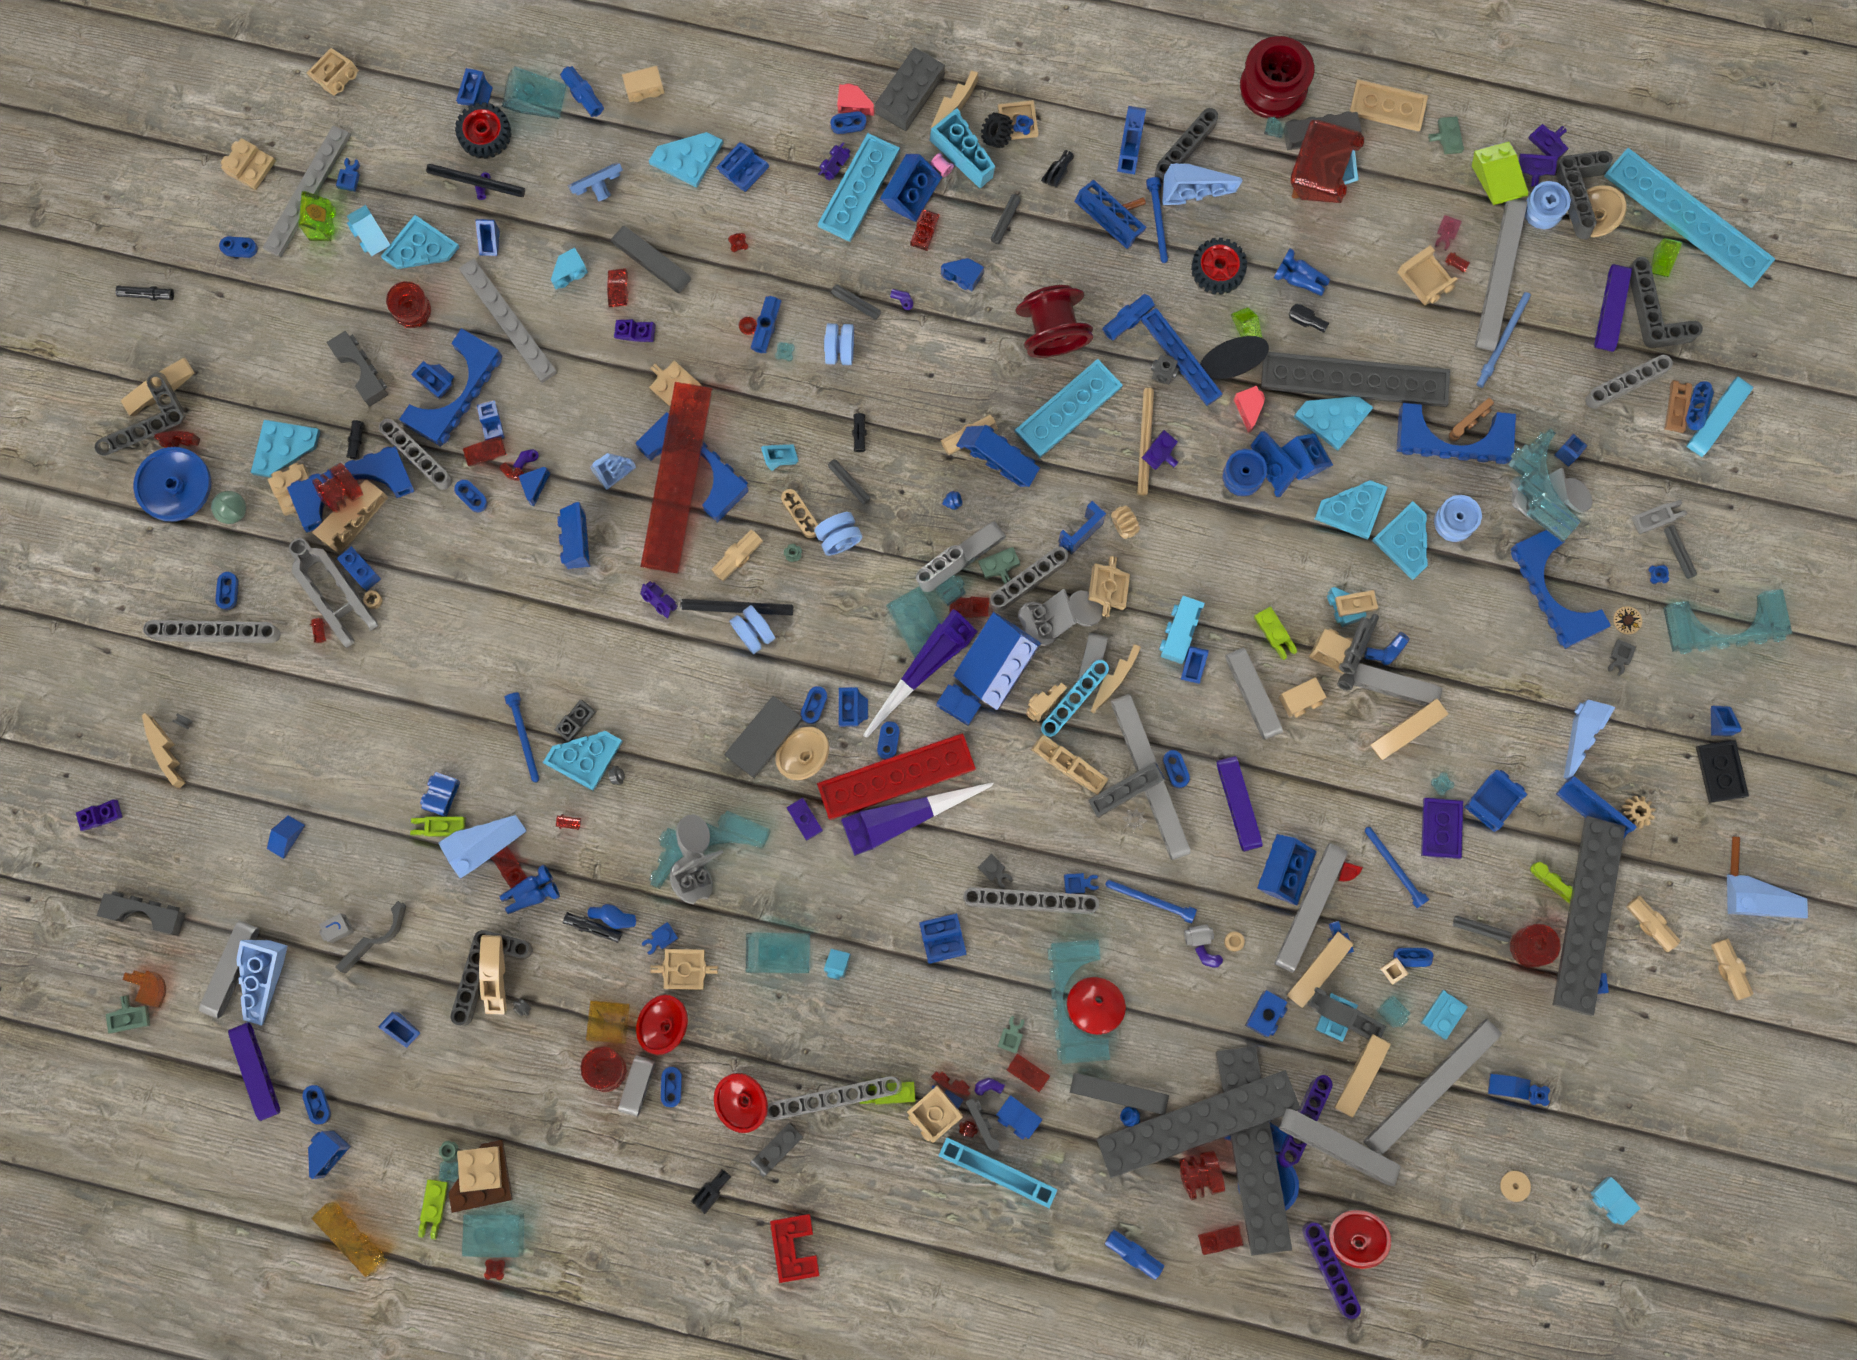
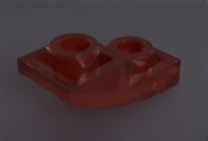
M922 209L915 232L910 241V246L928 251L940 214Z
M626 268L608 270L607 295L609 308L627 305L629 292L627 289L628 272Z
M167 431L154 435V439L164 448L179 447V444L198 446L200 438L194 433L184 431Z
M502 437L489 439L463 448L469 467L507 455Z
M972 596L970 598L950 597L949 614L954 609L964 618L988 617L989 598Z
M508 846L491 857L510 888L515 887L528 878Z
M936 1071L931 1076L941 1086L954 1093L964 1096L971 1094L968 1091L971 1087L963 1080L959 1082L956 1079L950 1085L948 1082L951 1079L943 1071L940 1074Z
M1239 1224L1198 1234L1203 1255L1244 1245Z

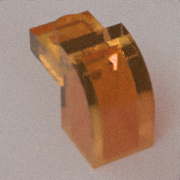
M133 970V973L125 972L122 980L140 985L135 1001L161 1008L166 995V983L162 976L147 970L146 973Z

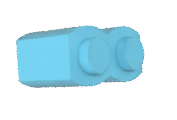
M1606 1177L1590 1192L1593 1196L1592 1201L1599 1208H1605L1608 1212L1606 1216L1614 1224L1624 1225L1641 1209L1612 1177Z

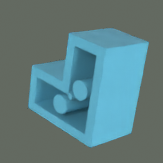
M366 205L347 215L349 219L347 225L355 237L359 236L362 242L359 244L365 253L369 252L373 256L391 246Z

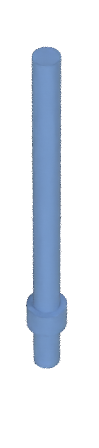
M1524 292L1488 363L1484 364L1481 370L1482 374L1476 384L1478 387L1483 388L1488 377L1495 370L1494 365L1531 297L1530 293Z

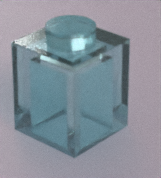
M955 575L951 576L935 588L937 595L947 606L966 594L963 588L965 583L959 575L957 577Z
M1390 996L1376 1010L1392 1028L1404 1026L1409 1020L1407 1017L1411 1014L1394 996Z

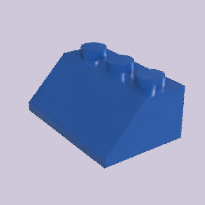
M906 154L881 195L880 200L892 211L916 222L942 176L920 154Z
M575 502L560 509V516L557 517L558 526L562 530V534H559L560 545H563V552L560 553L561 563L567 569L590 567L586 512L580 502Z
M1277 834L1257 889L1267 895L1297 906L1317 851L1294 837Z

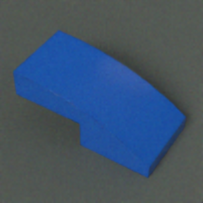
M495 400L478 404L479 419L486 443L505 439Z

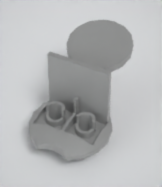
M1564 468L1556 470L1537 482L1534 480L1530 482L1525 477L1518 476L1513 478L1510 483L1513 492L1511 498L1513 507L1517 511H1521L1529 519L1535 520L1556 507L1565 509L1569 506L1577 512H1585L1592 506V497L1587 487L1575 478L1566 479Z
M1062 589L1044 604L1038 602L1025 603L1019 609L1018 618L1023 625L1024 632L1041 642L1042 646L1052 644L1059 635L1076 623L1089 627L1097 624L1102 619L1103 609L1100 603L1088 600V591L1080 590L1074 592L1068 598L1066 590Z
M687 815L680 819L677 824V843L684 857L672 866L670 882L672 889L680 899L694 904L698 899H708L711 895L713 882L711 874L704 865L721 855L723 850L705 856L702 852L706 850L710 842L709 828L701 817Z

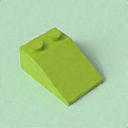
M1509 141L1474 151L1472 168L1493 205L1528 196V190L1517 154Z

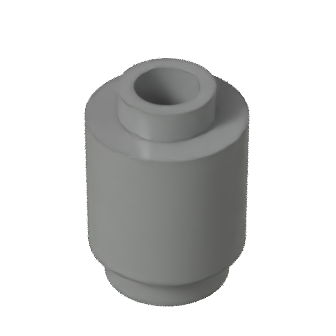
M1208 924L1189 927L1187 930H1184L1186 945L1194 947L1211 944V940L1214 939L1213 929L1209 928Z

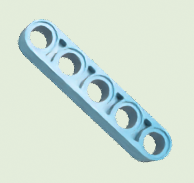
M1737 376L1707 416L1704 427L1696 431L1686 447L1700 457H1703L1754 387Z
M1103 659L1095 660L1045 718L1041 727L1044 735L1049 737L1056 735L1109 672L1106 661ZM1098 663H1103L1106 667L1105 671L1101 674L1094 670L1095 665ZM1083 679H1092V687H1083ZM1072 693H1078L1081 699L1079 702L1073 703L1070 701L1069 696ZM1064 707L1068 710V715L1063 718L1059 717L1057 710ZM1046 723H1054L1056 726L1053 732L1046 731L1044 727Z

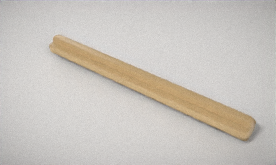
M1145 388L1143 391L1137 494L1141 496H1146L1148 493L1149 464L1141 457L1151 446L1153 388Z

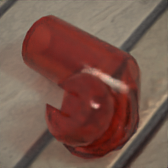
M506 462L499 467L510 480L519 481V476L524 474L520 468L513 470Z

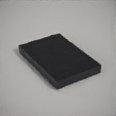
M1736 740L1696 747L1709 803L1749 797Z

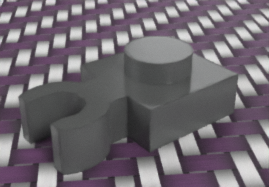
M1618 639L1609 657L1614 662L1609 665L1608 671H1613L1615 666L1619 669L1617 675H1622L1625 671L1624 664H1630L1636 646Z
M992 853L978 866V869L991 882L996 878L999 887L1002 889L1005 888V885L1001 882L1003 878H1007L1010 882L1013 880L1009 874L1002 872L1005 866Z

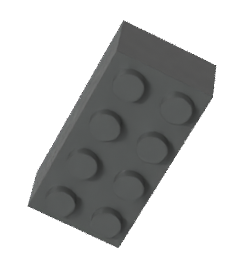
M914 47L876 101V114L902 130L907 131L945 76V65Z

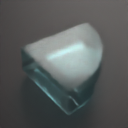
M1268 117L1264 134L1282 138L1283 128L1281 123L1275 117Z

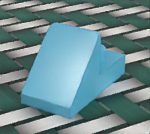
M794 444L761 447L766 465L771 471L779 465H795L799 462Z

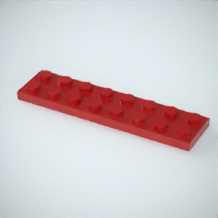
M962 733L819 782L817 786L830 821L975 771L976 768Z

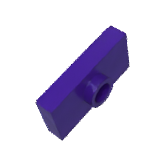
M803 798L786 807L806 841L823 832Z

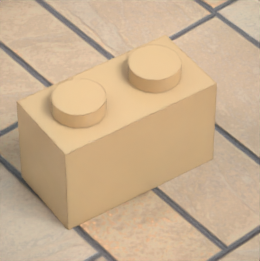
M657 66L622 74L629 102H639L645 98H654L665 94Z
M1316 677L1279 696L1288 716L1295 715L1296 718L1305 714V710L1310 707L1314 710L1322 706V702L1327 698Z

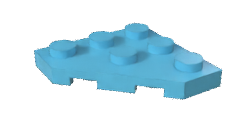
M705 132L657 146L649 159V164L697 188L723 145V140Z
M414 215L390 244L391 246L381 255V258L396 269L447 262L459 249V245Z
M1360 397L1310 400L1302 405L1294 415V418L1338 451L1371 412L1373 407Z
M264 420L251 473L271 478L272 473L280 471L284 467H289L300 460L301 456L316 449L320 430Z
M1369 480L1362 485L1345 490L1331 498H1326L1320 502L1314 520L1368 540L1388 487Z
M1413 501L1372 540L1412 580L1428 566L1426 557L1427 514Z
M603 731L592 736L571 740V742L557 744L552 746L543 764L594 791L623 741Z

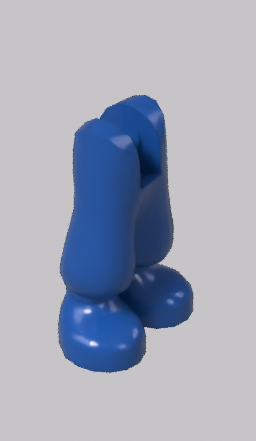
M1289 248L1274 279H1285L1290 285L1322 296L1325 291L1322 286H1327L1330 278L1304 260L1296 261L1294 259V250Z
M544 864L539 866L538 876H530L524 879L518 885L499 896L501 902L513 897L516 901L505 908L507 914L542 903L546 897L554 900L560 897L556 884L551 882L553 877ZM549 883L544 888L538 889L541 885Z

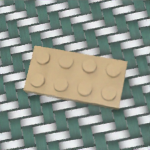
M1357 79L1349 111L1358 112L1359 118L1420 131L1428 96Z

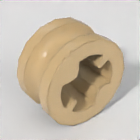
M371 590L364 594L363 602L370 609H377L382 604V597L378 592ZM371 596L376 598L374 604L368 602L371 600Z

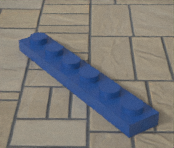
M1155 308L1141 318L1142 323L1165 353L1178 361L1176 367L1179 368L1181 374L1204 404L1208 406L1222 397V392L1159 310Z

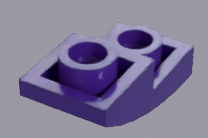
M633 319L616 320L614 338L627 341L654 342L656 324L653 322H635Z
M115 799L76 812L80 831L96 828L123 818L118 800Z

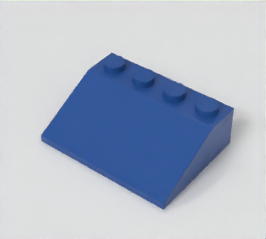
M993 612L953 676L981 700L998 710L1004 704L1042 643Z

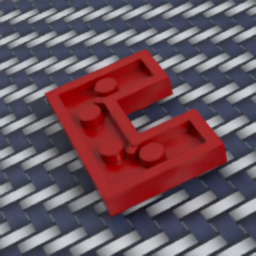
M805 1214L771 1220L770 1225L779 1283L820 1276L817 1255L797 1258L794 1238L813 1235L811 1215Z

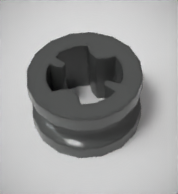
M177 713V719L172 722L189 729L188 725L193 721Z

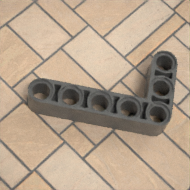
M1608 151L1563 156L1556 170L1558 183L1569 192L1571 202L1568 213L1574 232L1580 239H1589L1597 223L1582 178L1606 174L1613 160L1612 154Z
M1645 257L1636 258L1629 266V268H1632L1630 285L1644 344L1649 348H1658L1693 342L1702 333V325L1698 321L1664 325L1650 262Z
M155 372L147 379V386L161 412L100 438L94 447L99 455L106 456L170 429L184 420L185 412L163 373ZM152 378H160L161 386L154 385ZM167 394L171 398V402L164 403L161 396ZM171 412H177L180 415V419L173 420L170 415ZM154 419H159L162 422L161 428L154 426ZM136 427H142L145 434H137ZM119 434H123L127 437L126 443H122L119 441ZM101 442L108 443L109 450L102 449Z
M480 930L475 933L450 1018L453 1024L466 1026L473 1019L480 995L479 964L475 963V956L480 954L481 936L485 934L502 936V940L506 939L507 947L503 949V954L521 959L530 957L533 952L532 945L529 942L486 930ZM525 944L526 952L520 955L518 947ZM472 973L477 975V980L474 983L469 981V976ZM470 992L471 1000L465 1003L463 996L465 993ZM463 1011L466 1015L465 1020L459 1022L458 1014Z

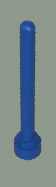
M1152 177L1146 180V186L1152 195L1160 259L1162 263H1166L1168 256L1158 192L1161 187V180L1159 177Z
M519 692L511 693L504 696L505 702L512 709L531 780L536 783L539 781V776L519 708L521 697Z
M1366 827V835L1412 895V903L1416 909L1429 901L1426 894L1416 889L1372 828Z
M1111 880L1106 881L1105 884L1110 889L1181 915V918L1192 924L1197 909L1190 906L1189 908L1176 906Z

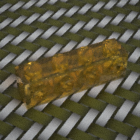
M333 1202L326 1203L311 1218L365 1278L372 1276L387 1261L383 1257L382 1251L370 1243L369 1237L356 1228V1223L344 1215L343 1209L338 1204Z

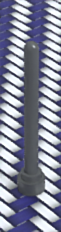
M1373 614L1370 618L1372 625L1361 649L1362 655L1378 622V614ZM1344 673L1341 675L1337 683L1338 687L1346 691L1352 690L1355 683L1354 674Z

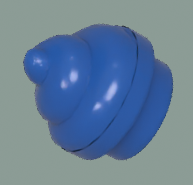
M949 492L942 504L947 508L957 510L962 506L960 493Z
M1125 1107L1120 1114V1119L1125 1126L1132 1127L1140 1123V1113L1136 1108Z

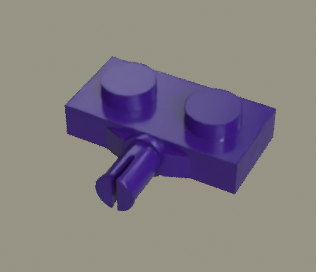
M1541 124L1528 137L1545 155L1558 156L1557 160L1569 149L1560 138L1567 132L1564 126L1553 132L1544 124Z
M1519 154V164L1522 173L1532 176L1530 187H1534V184L1535 186L1539 184L1540 176H1555L1558 156Z
M1163 430L1141 458L1155 470L1164 461H1167L1174 468L1178 461L1171 456V452L1178 441Z

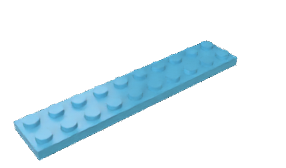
M1627 148L1604 175L1606 179L1750 288L1755 285L1775 261L1773 256L1631 149Z

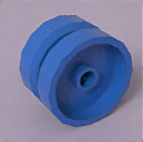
M1242 449L1236 451L1229 457L1223 469L1222 479L1224 486L1229 492L1237 496L1254 494L1259 490L1267 475L1265 459L1254 450Z

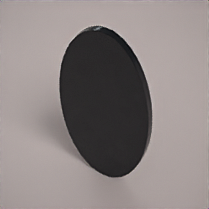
M1257 336L1234 338L1221 343L1209 351L1202 359L1200 365L1211 379L1236 377L1259 365L1267 356L1269 345L1265 339Z

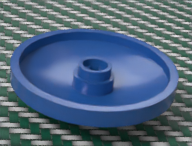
M180 447L160 449L150 454L137 469L133 483L135 498L141 508L156 519L163 521L186 519L198 512L206 503L211 491L210 471L205 462L188 449Z

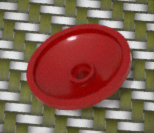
M1089 977L1077 982L1071 988L1066 1002L1067 1012L1072 1022L1082 1031L1096 1035L1106 1034L1115 1030L1121 1024L1126 1011L1125 999L1119 988L1112 982L1099 977ZM1099 998L1102 1002L1098 1003L1095 999Z
M660 995L650 1000L643 1007L637 1020L636 1035L639 1044L645 1051L662 1055L672 1051L679 1045L688 1025V1015L684 1004L673 996Z
M733 1073L724 1077L716 1086L714 1107L719 1119L726 1127L738 1133H749L763 1124L768 1112V1102L763 1088L754 1078L743 1073Z
M1351 1210L1342 1213L1334 1220L1329 1232V1242L1332 1251L1342 1262L1355 1268L1366 1269L1375 1267L1386 1259L1391 1248V1235L1385 1223L1376 1215L1363 1210Z

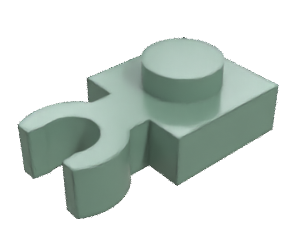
M1011 1016L1009 1019L1010 1029H1003L998 1047L1016 1054L1023 1034L1017 1032L1023 1027L1024 1020L1022 1019L1020 1025L1016 1026L1013 1024L1014 1016Z

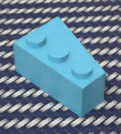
M1182 596L1179 604L1174 605L1171 613L1174 619L1172 623L1168 622L1165 633L1168 636L1166 640L1161 642L1159 650L1162 653L1160 657L1179 664L1184 662L1205 603Z

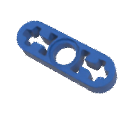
M1700 382L1694 388L1686 416L1687 425L1691 430H1699L1706 423L1714 394L1710 382ZM1699 403L1705 404L1702 408H1695Z

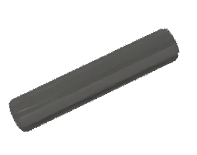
M1011 195L991 236V242L1000 244L1020 202L1018 195Z
M835 285L832 288L831 292L834 296L875 320L879 318L881 314L880 309L839 285Z
M833 459L828 464L830 470L863 505L868 503L870 496L840 463Z
M1672 525L1665 528L1666 537L1686 578L1695 577L1697 572L1675 526Z
M1455 916L1453 919L1454 927L1503 942H1509L1511 939V932L1460 916Z

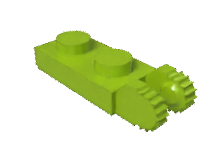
M1271 606L1254 615V619L1282 660L1287 659L1286 652L1280 646L1283 643L1286 644L1292 654L1298 652Z
M411 818V823L425 824V830H410V835L448 837L455 831L465 830L466 818Z
M1542 862L1532 864L1530 867L1532 874L1570 904L1573 887L1565 885L1562 882V878L1557 874H1551L1546 864Z
M902 1082V1089L896 1095L864 1101L859 1104L875 1103L876 1105L915 1102L914 1082ZM888 1083L887 1087L890 1091H894L897 1084ZM875 1085L869 1086L868 1091L875 1090L876 1094L877 1087Z
M427 1179L418 1237L423 1238L426 1234L427 1222H433L430 1238L436 1240L440 1223H442L449 1182Z

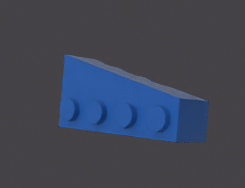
M988 425L966 427L956 444L960 449H963V447L971 451L970 455L974 458L978 457L979 459L986 460L985 465L995 470L1000 469L1002 476L1019 487H1030L1040 469L1032 458L1025 457L1021 454L1022 451L1019 448L1008 444L1006 438L995 434L994 429Z

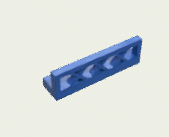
M1092 180L1079 190L1074 202L1126 249L1130 248L1135 238L1145 231L1146 226L1095 180ZM1093 187L1098 192V195L1092 194L1089 189ZM1102 200L1108 201L1111 204V207L1105 206L1102 203ZM1116 213L1123 214L1124 219L1116 216ZM1129 224L1135 225L1138 228V230L1134 232L1129 227Z
M1575 776L1567 779L1556 793L1557 796L1583 817L1589 816L1625 826L1624 838L1637 827Z

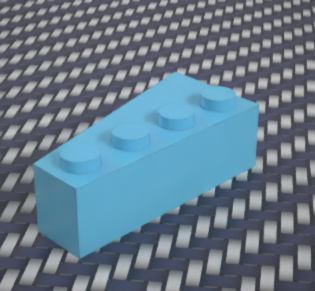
M958 108L931 128L929 141L974 184L981 188L993 178L995 165L984 148H981L977 137L970 131L966 120H963Z

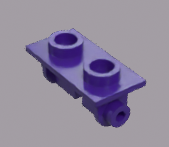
M844 142L839 146L835 145L829 152L831 156L828 160L825 159L819 166L821 170L818 175L824 173V177L829 181L835 178L841 169L836 163L843 166L850 157L851 151L846 147L842 148Z
M649 581L646 585L643 584L640 592L642 598L653 605L659 614L664 615L668 619L671 610L675 611L677 609V602L668 594L661 597L664 591L655 582Z

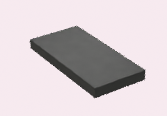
M772 696L724 755L752 778H755L803 719L776 697Z

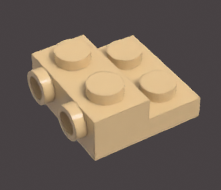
M330 48L306 74L312 80L319 83L324 90L335 96L344 90V86L349 80L356 78L359 70L351 60Z
M241 138L239 142L235 141L232 144L230 155L223 157L221 168L227 175L257 190L276 160L260 151L255 145Z
M299 463L290 465L289 470L283 473L282 471L272 473V477L268 479L273 494L277 498L285 516L296 512L287 487L295 481H304L310 477L308 469Z
M1063 683L1059 686L1055 684L1049 690L1048 695L1043 691L1040 695L1036 693L1029 700L1030 703L1028 704L1029 707L1026 715L1032 721L1037 720L1040 722L1065 696L1067 687Z
M938 1085L907 1111L910 1122L914 1126L918 1125L922 1130V1136L932 1143L964 1117Z

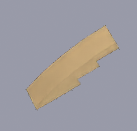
M971 70L965 86L957 84L951 99L944 96L931 128L956 108L961 111L978 82L977 72Z
M182 358L160 371L168 379L173 391L178 389L194 374L186 358ZM152 378L154 385L161 386L160 378ZM146 380L124 397L121 403L129 416H135L147 405L153 406L156 401L147 386Z
M1134 644L1128 660L1120 659L1114 675L1107 674L1104 677L1091 709L1092 713H1095L1106 703L1122 684L1141 649L1140 646Z
M1434 699L1421 710L1415 712L1382 735L1370 746L1380 760H1383L1446 717L1448 712L1438 699Z
M144 713L142 719L151 750L161 770L171 784L181 788L185 782L175 771V768L180 763L169 750L175 744L151 715Z
M1041 734L1031 751L1096 795L1100 793L1108 781V778L1080 757H1076L1061 745H1057L1044 734Z
M1338 931L1302 974L1298 982L1287 993V996L1303 1008L1314 995L1315 987H1321L1354 943Z
M1372 1034L1355 1063L1354 1070L1344 1085V1090L1335 1104V1109L1353 1118L1372 1084L1391 1043Z

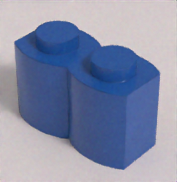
M948 684L937 701L936 706L969 726L981 707V704L978 703L980 700L971 694L967 696L962 693L963 689L955 684L953 686Z
M435 772L434 776L431 775L428 780L429 790L421 798V808L439 816L447 817L460 781Z
M1011 1095L996 1114L999 1117L997 1121L1006 1128L1008 1125L1015 1129L1013 1133L1022 1140L1025 1137L1029 1139L1043 1120Z

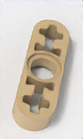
M792 489L785 490L781 495L783 505L805 537H816L815 532L807 531V526L804 522L808 521L811 527L815 526L813 529L818 526V523L797 492ZM787 495L794 496L793 501L796 504L794 507L790 501H786ZM798 509H803L806 512L803 518L795 516V512Z

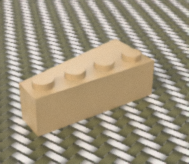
M365 480L312 533L325 545L341 555L388 497L371 482Z

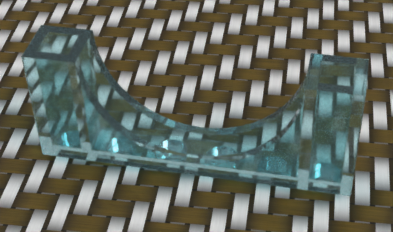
M1783 589L1764 591L1757 595V612L1754 621L1745 632L1735 635L1719 634L1706 628L1695 617L1689 601L1670 603L1663 608L1672 652L1679 651L1680 654L1690 653L1692 649H1698L1699 652L1711 649L1710 647L1716 646L1717 649H1724L1732 644H1736V647L1748 645V642L1763 644L1771 639L1774 642L1786 640V637L1792 634Z
M1099 940L1051 943L1050 948H1047L1048 960H1052V968H1049L1050 980H1054V988H1051L1052 1000L1056 1001V1008H1053V1018L1058 1022V1028H1055V1039L1059 1040L1060 1048H1056L1057 1060H1061V1064L1110 1060L1109 1040L1095 1039L1077 1030L1068 1019L1063 1004L1064 989L1070 976L1081 966L1100 960Z

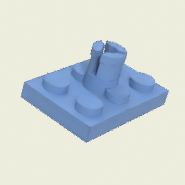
M616 162L567 186L572 194L576 193V195L585 193L587 191L586 188L591 186L599 202L611 196L604 179L609 178L612 180L620 176L619 172L623 171L620 163Z

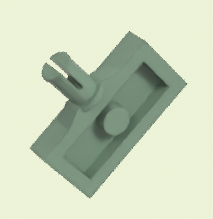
M1458 117L1439 118V133L1429 134V142L1440 141L1444 154L1462 153L1464 146Z
M1011 547L979 560L978 564L985 580L993 576H1001L1005 585L1007 581L1011 580L1008 572L1020 566V561L1014 548Z
M129 995L120 997L121 1009L106 1014L108 1034L150 1026L148 1006L130 1007Z

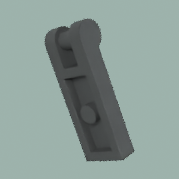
M973 1098L965 1101L987 1147L991 1151H996L1000 1145L999 1141L992 1138L989 1132L992 1127L987 1118L983 1120L980 1114L983 1109L979 1101H974Z
M788 1123L749 1164L753 1168L756 1167L760 1171L759 1174L764 1178L803 1136ZM764 1157L770 1161L767 1166L761 1162Z

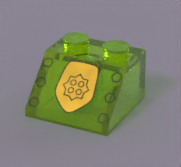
M302 191L298 226L309 241H331L332 235L335 233L333 218L336 217L335 206H333L329 199Z

